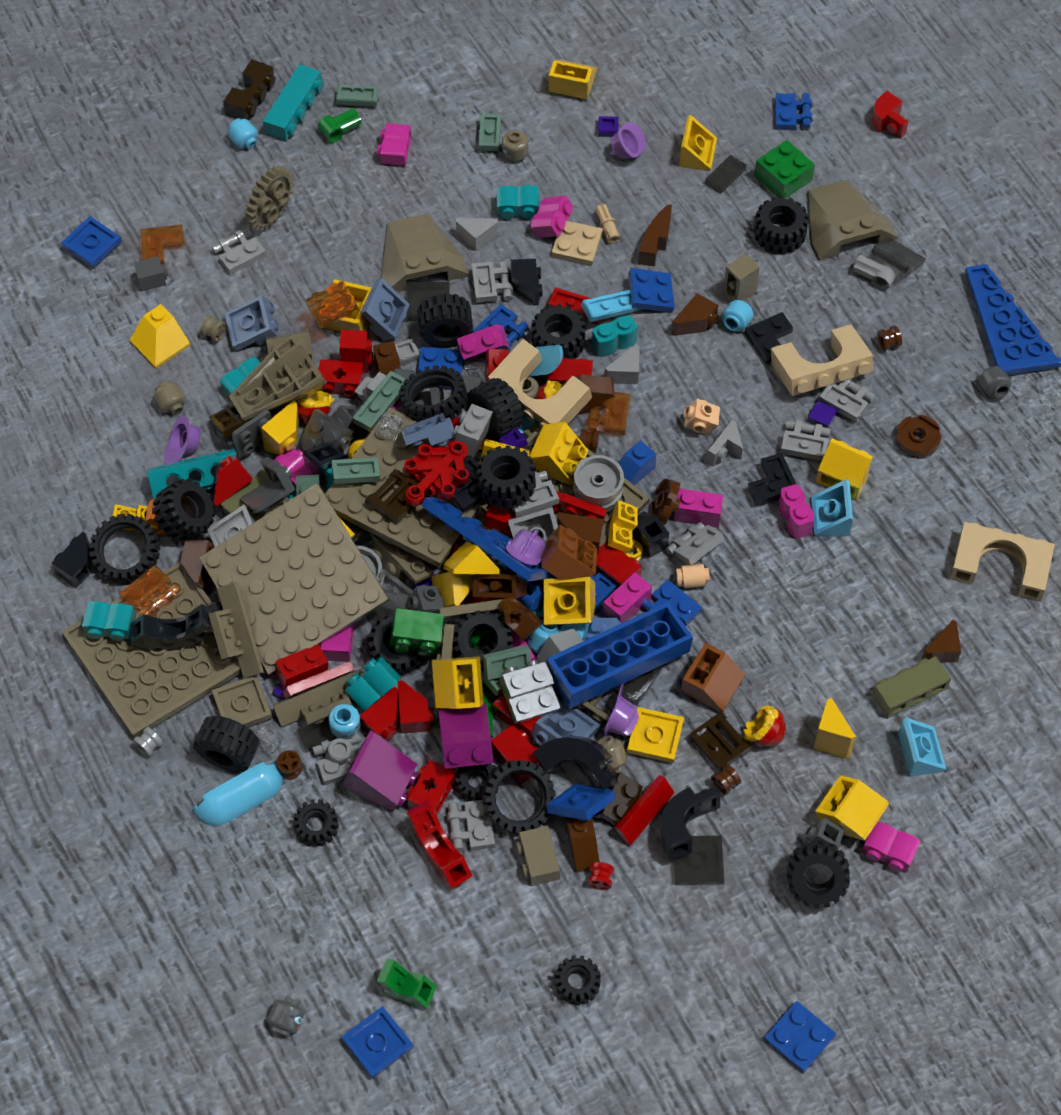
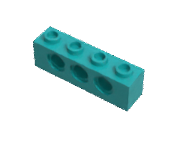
M235 448L147 469L153 498H156V495L161 490L169 486L166 482L169 476L174 475L179 480L190 479L188 475L193 470H198L201 473V477L198 480H192V482L197 481L200 483V487L204 486L206 489L214 488L216 475L210 472L211 468L214 465H219V462L230 455L232 458L235 456Z

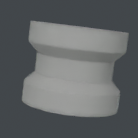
M149 727L143 730V734L140 737L137 736L133 739L135 746L147 757L153 754V750L156 747H160L163 744L161 738Z

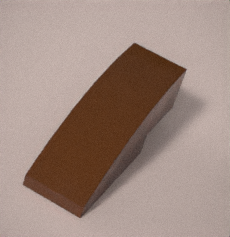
M671 204L666 205L648 226L639 250V265L655 266L657 251H666L672 213Z

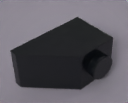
M330 441L307 449L302 454L305 466L313 475H319L321 480L325 479L326 470L332 468V460H342L346 456Z

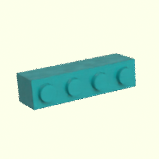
M301 64L298 65L263 120L265 135L285 142L288 141L291 135H294L298 123L304 119L308 107L313 105L315 96L323 88L324 81L322 80L321 71Z

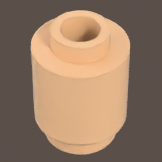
M704 564L684 565L681 568H677L676 578L678 587L683 586L685 589L706 586V582L710 581L709 568H704Z

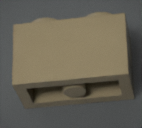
M744 254L726 266L723 293L732 301H745L754 295L757 291L760 269L758 263Z
M548 826L519 832L520 841L516 842L518 855L523 856L525 864H522L524 878L530 879L531 886L560 880V868Z

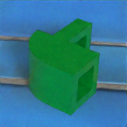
M386 959L377 979V982L385 988L384 993L410 1006L425 1009L428 1008L437 988V985L424 974L408 972L393 959Z

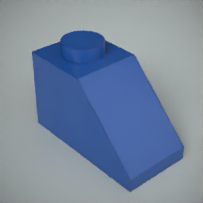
M641 440L630 448L619 461L624 478L635 485L655 469L656 453Z

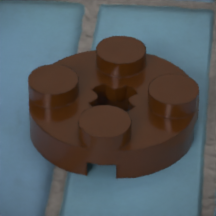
M928 416L906 417L898 426L896 444L907 454L918 459H924L927 455L934 453L938 449L941 442L940 427L936 421ZM915 433L918 435L919 433H922V439L916 438L913 434Z
M666 478L657 486L654 494L658 496L655 502L651 501L649 513L657 516L663 525L668 522L672 511L676 512L680 505V499L677 498L680 483Z

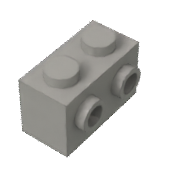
M471 404L468 412H463L460 419L461 425H456L454 429L456 434L452 435V438L455 441L465 443L469 450L468 456L471 455L474 459L489 430L493 411Z

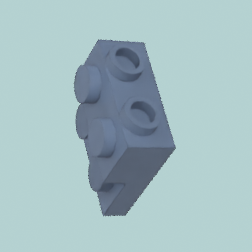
M379 278L375 280L360 313L371 322L369 328L385 341L394 339L398 335L399 328L407 316L406 312L410 304L387 282Z
M260 295L224 313L232 346L236 351L254 342L260 346L266 343V337L278 335L277 330H280V326L276 318H273L272 314L276 310L271 301H267Z
M443 413L401 428L405 444H411V446L423 443L427 437L431 446H442L449 442L448 439H451L452 435L456 434L450 417L445 419Z
M562 699L559 701V711L543 715L535 723L532 736L538 745L567 736H582L590 739L598 732L600 724L576 707L569 709Z

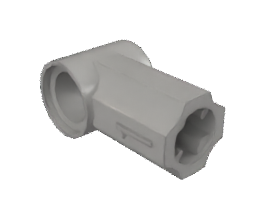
M862 254L859 255L853 266L854 272L871 279L873 284L882 290L889 289L899 273V269L895 264L891 262L880 263Z

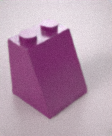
M486 703L481 707L438 708L445 769L492 764L493 753Z
M370 730L341 786L393 812L397 805L402 807L407 797V793L404 791L407 785H413L418 773L414 772L417 763Z

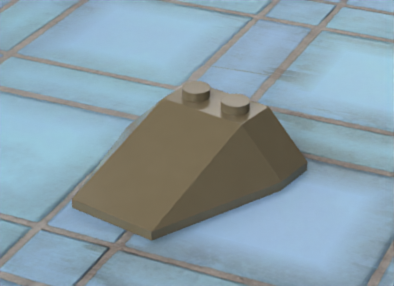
M848 180L808 190L811 245L819 261L839 256L841 245L874 236L878 245L897 240L898 236L890 221Z
M429 214L388 222L382 279L396 292L407 290L406 280L440 272H446L448 281L469 277L463 256Z
M292 334L277 345L229 397L242 419L246 421L256 417L264 410L272 411L288 405L292 401L306 398L319 391L327 384V381Z

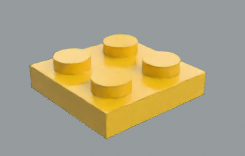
M638 707L639 718L631 733L627 753L674 763L684 717Z

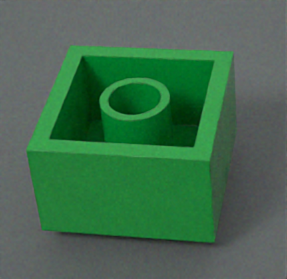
M785 140L756 160L754 176L779 199L780 197H785L786 199L813 180L815 164L792 143Z
M396 608L392 624L390 648H395V651L407 653L409 650L418 651V654L424 656H431L432 653L437 654L441 643L444 614Z

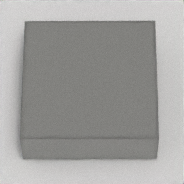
M413 338L395 344L400 366L420 359V353Z

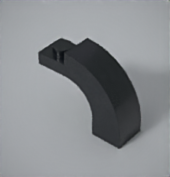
M201 604L189 614L175 619H160L143 614L131 623V644L148 649L167 650L188 647L204 640V631L210 628L209 606Z
M582 736L557 738L546 742L533 751L546 771L555 770L565 761L575 759L583 762L590 768L604 790L612 788L619 783L613 767L605 763L613 756L601 744L592 739Z
M717 786L703 789L696 794L693 793L691 787L686 788L676 794L666 805L661 818V839L663 849L669 861L692 853V837L686 825L693 818L720 808L721 793Z

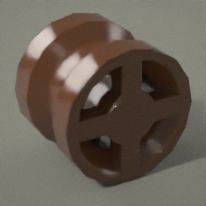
M894 325L889 330L881 329L877 332L878 342L883 351L889 350L892 346L899 347L902 345V336L897 326Z
M581 429V442L591 452L597 453L599 431L588 432L586 429Z
M286 750L277 758V767L284 779L293 780L302 772L301 759L295 751Z
M728 764L722 767L721 772L714 773L711 776L715 787L717 786L718 790L724 795H727L733 786L741 784L739 774Z

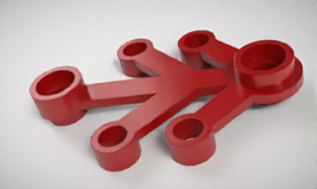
M452 441L446 447L432 448L428 444L420 445L418 448L420 459L427 460L430 457H445L441 461L417 462L415 459L409 458L404 462V471L407 474L430 471L418 485H413L407 489L406 502L410 506H420L424 501V492L439 476L442 484L441 496L446 499L452 498L455 494V486L451 484L448 467L454 462L456 468L455 481L459 484L467 483L469 472L465 469L463 461L468 456L469 450L467 445L461 441Z

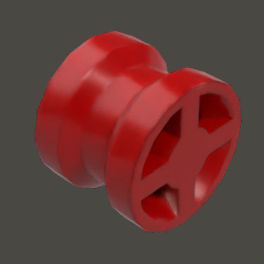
M603 862L591 863L589 869L591 877L588 878L587 885L597 890L611 889L612 881L610 877L614 873V867Z

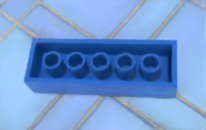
M666 602L548 657L547 665L554 681L553 686L567 707L571 709L690 652L693 636L669 602Z

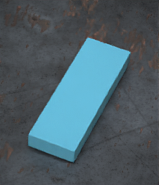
M630 290L583 300L581 303V307L590 322L644 310L632 307Z

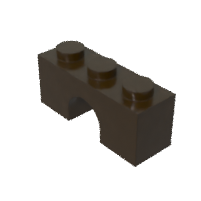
M253 59L250 60L242 72L244 87H247V89L240 90L232 87L223 100L225 115L236 119L249 120L251 115L255 114L259 103L265 99L269 88L274 86L276 77L274 76L273 66Z

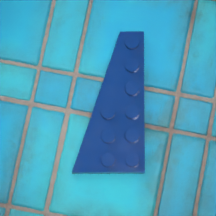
M984 264L966 267L965 275L995 366L1001 367L1007 375L1061 367V358L1056 357L1052 352L1051 345L1048 342L1045 343L1039 335V330L1022 308L1016 306L1011 294L1005 292L1000 280L989 266Z
M438 497L424 499L421 506L428 510L427 513L430 516L441 519L445 522V526L448 529L461 533L465 541L478 545L486 555L498 559V563L502 567L515 571L519 579L529 582L555 577L541 567L542 560L538 565H528L512 557L506 550L507 543L512 540L494 529L489 531L480 527L482 522L475 518L462 517L461 510Z

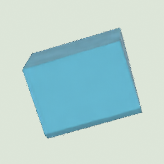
M846 479L811 496L815 536L850 535L853 515L850 483Z
M904 718L898 736L909 776L913 777L947 770L935 727Z

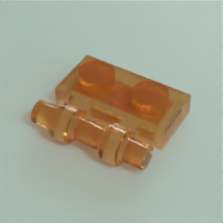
M343 280L337 284L335 282L330 284L329 288L319 293L315 292L311 294L312 297L305 300L307 306L311 307V313L320 329L359 309L349 289H346L347 286Z
M615 392V397L592 407L591 413L587 418V423L589 424L588 431H597L598 425H604L603 433L625 435L631 394ZM605 408L606 414H599L600 409Z
M154 565L120 592V595L125 602L134 607L135 611L144 606L145 608L139 612L140 615L150 616L159 612V608L167 601L171 602L175 599V595L181 589L176 583L168 588L167 586L171 584L170 578ZM159 593L161 594V595H160L158 598H156L154 601L151 600V599L154 598L157 594H159Z

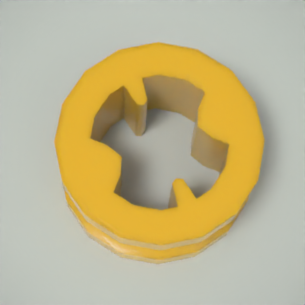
M632 540V551L636 549V554H633V552L631 554L623 553L629 558L639 561L642 558L643 548L640 542Z

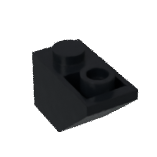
M536 258L511 260L513 291L534 306H539V297H543L542 284H538V280H541V267H537Z
M645 511L638 514V526L633 529V536L641 543L647 555L651 557L669 546V532L657 516Z
M82 532L78 537H74L69 546L63 552L58 553L52 562L56 575L75 588L92 573L90 543L85 532Z

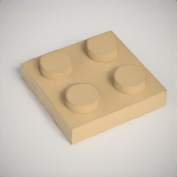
M565 221L562 233L556 238L552 250V258L593 266L603 235V228Z

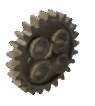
M277 165V167L272 166L271 171L267 169L266 175H261L260 182L256 181L257 186L251 189L253 193L248 196L249 202L245 204L248 207L244 211L247 214L244 218L247 220L246 224L262 232L263 229L267 230L268 226L272 227L273 221H278V216L283 215V209H287L286 203L291 201L289 197L293 194L291 189L295 185L292 183L294 181L293 173Z

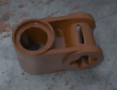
M506 597L499 603L498 608L504 616L505 623L521 639L525 640L542 625L540 619L516 598Z

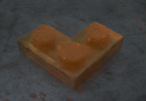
M183 225L141 229L143 260L159 256L160 263L165 264V248L185 246Z

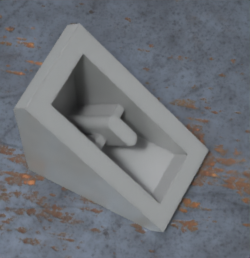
M456 218V234L477 251L498 236V219Z
M637 344L607 366L605 368V377H611L614 380V384H638L639 346Z
M574 628L551 635L546 640L537 658L541 663L547 662L548 657L581 643L583 640Z

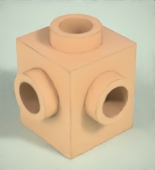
M696 399L690 405H687L684 410V427L692 429L694 432L708 435L719 424L720 407L705 400Z

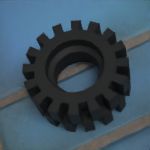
M495 764L458 767L455 780L458 794L460 793L463 800L467 798V802L483 800L481 796L484 787H472L468 783V779L475 773L483 774L487 779V776L496 768Z
M314 799L310 800L311 804L309 805L307 802L302 803L303 808L298 807L297 814L294 813L293 817L295 832L301 842L305 841L307 846H310V843H312L313 847H318V843L325 846V841L327 840L330 843L333 840L332 836L336 837L337 829L339 828L335 809L331 808L328 802L324 804L323 800L320 799L318 803H315ZM313 816H321L325 819V825L320 830L312 831L307 827V821Z
M576 955L571 956V960H568V958L564 959L563 964L560 963L558 965V970L555 973V986L557 993H560V998L562 1000L567 999L569 1004L576 1002V1005H580V1002H584L585 1005L589 1002V999L593 1000L595 994H598L600 989L601 974L598 971V966L596 963L593 965L590 958L585 960L582 955H580V959H576ZM582 972L588 979L587 984L580 989L571 987L568 983V978L572 973Z

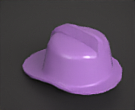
M632 122L624 124L611 138L613 150L610 154H616L622 160L638 157L646 148L645 136L639 126Z
M185 416L177 418L173 425L171 437L164 454L165 465L178 462L183 456L193 454L199 445L201 429L190 424Z
M522 529L507 543L506 550L518 561L528 565H538L542 560L546 543L538 536V529L534 532Z
M623 683L615 708L607 722L604 737L609 733L629 736L638 722L639 716L636 707L622 697Z

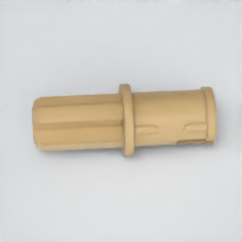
M606 204L598 205L596 212L601 221L600 228H603L608 243L618 242L621 237L616 229L615 219L611 218Z

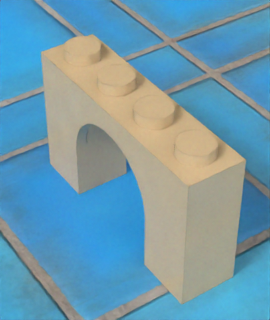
M851 324L831 330V347L838 356V358L831 362L812 363L806 361L799 355L791 342L771 348V365L791 396L873 372V354Z
M522 339L488 376L489 380L500 378L502 381L507 382L513 388L515 394H517L525 416L532 421L534 419L537 420L541 427L544 424L565 421L568 425L592 398L590 388L572 376L550 398L534 399L527 396L523 392L524 382L542 362V357L538 349Z
M964 522L950 579L973 584L980 558L992 551H1002L1014 556L1022 567V579L1018 596L1041 601L1046 589L1055 544L1043 539L1037 540L1025 537L1022 534L1004 532L998 528L992 529L980 526L977 523Z

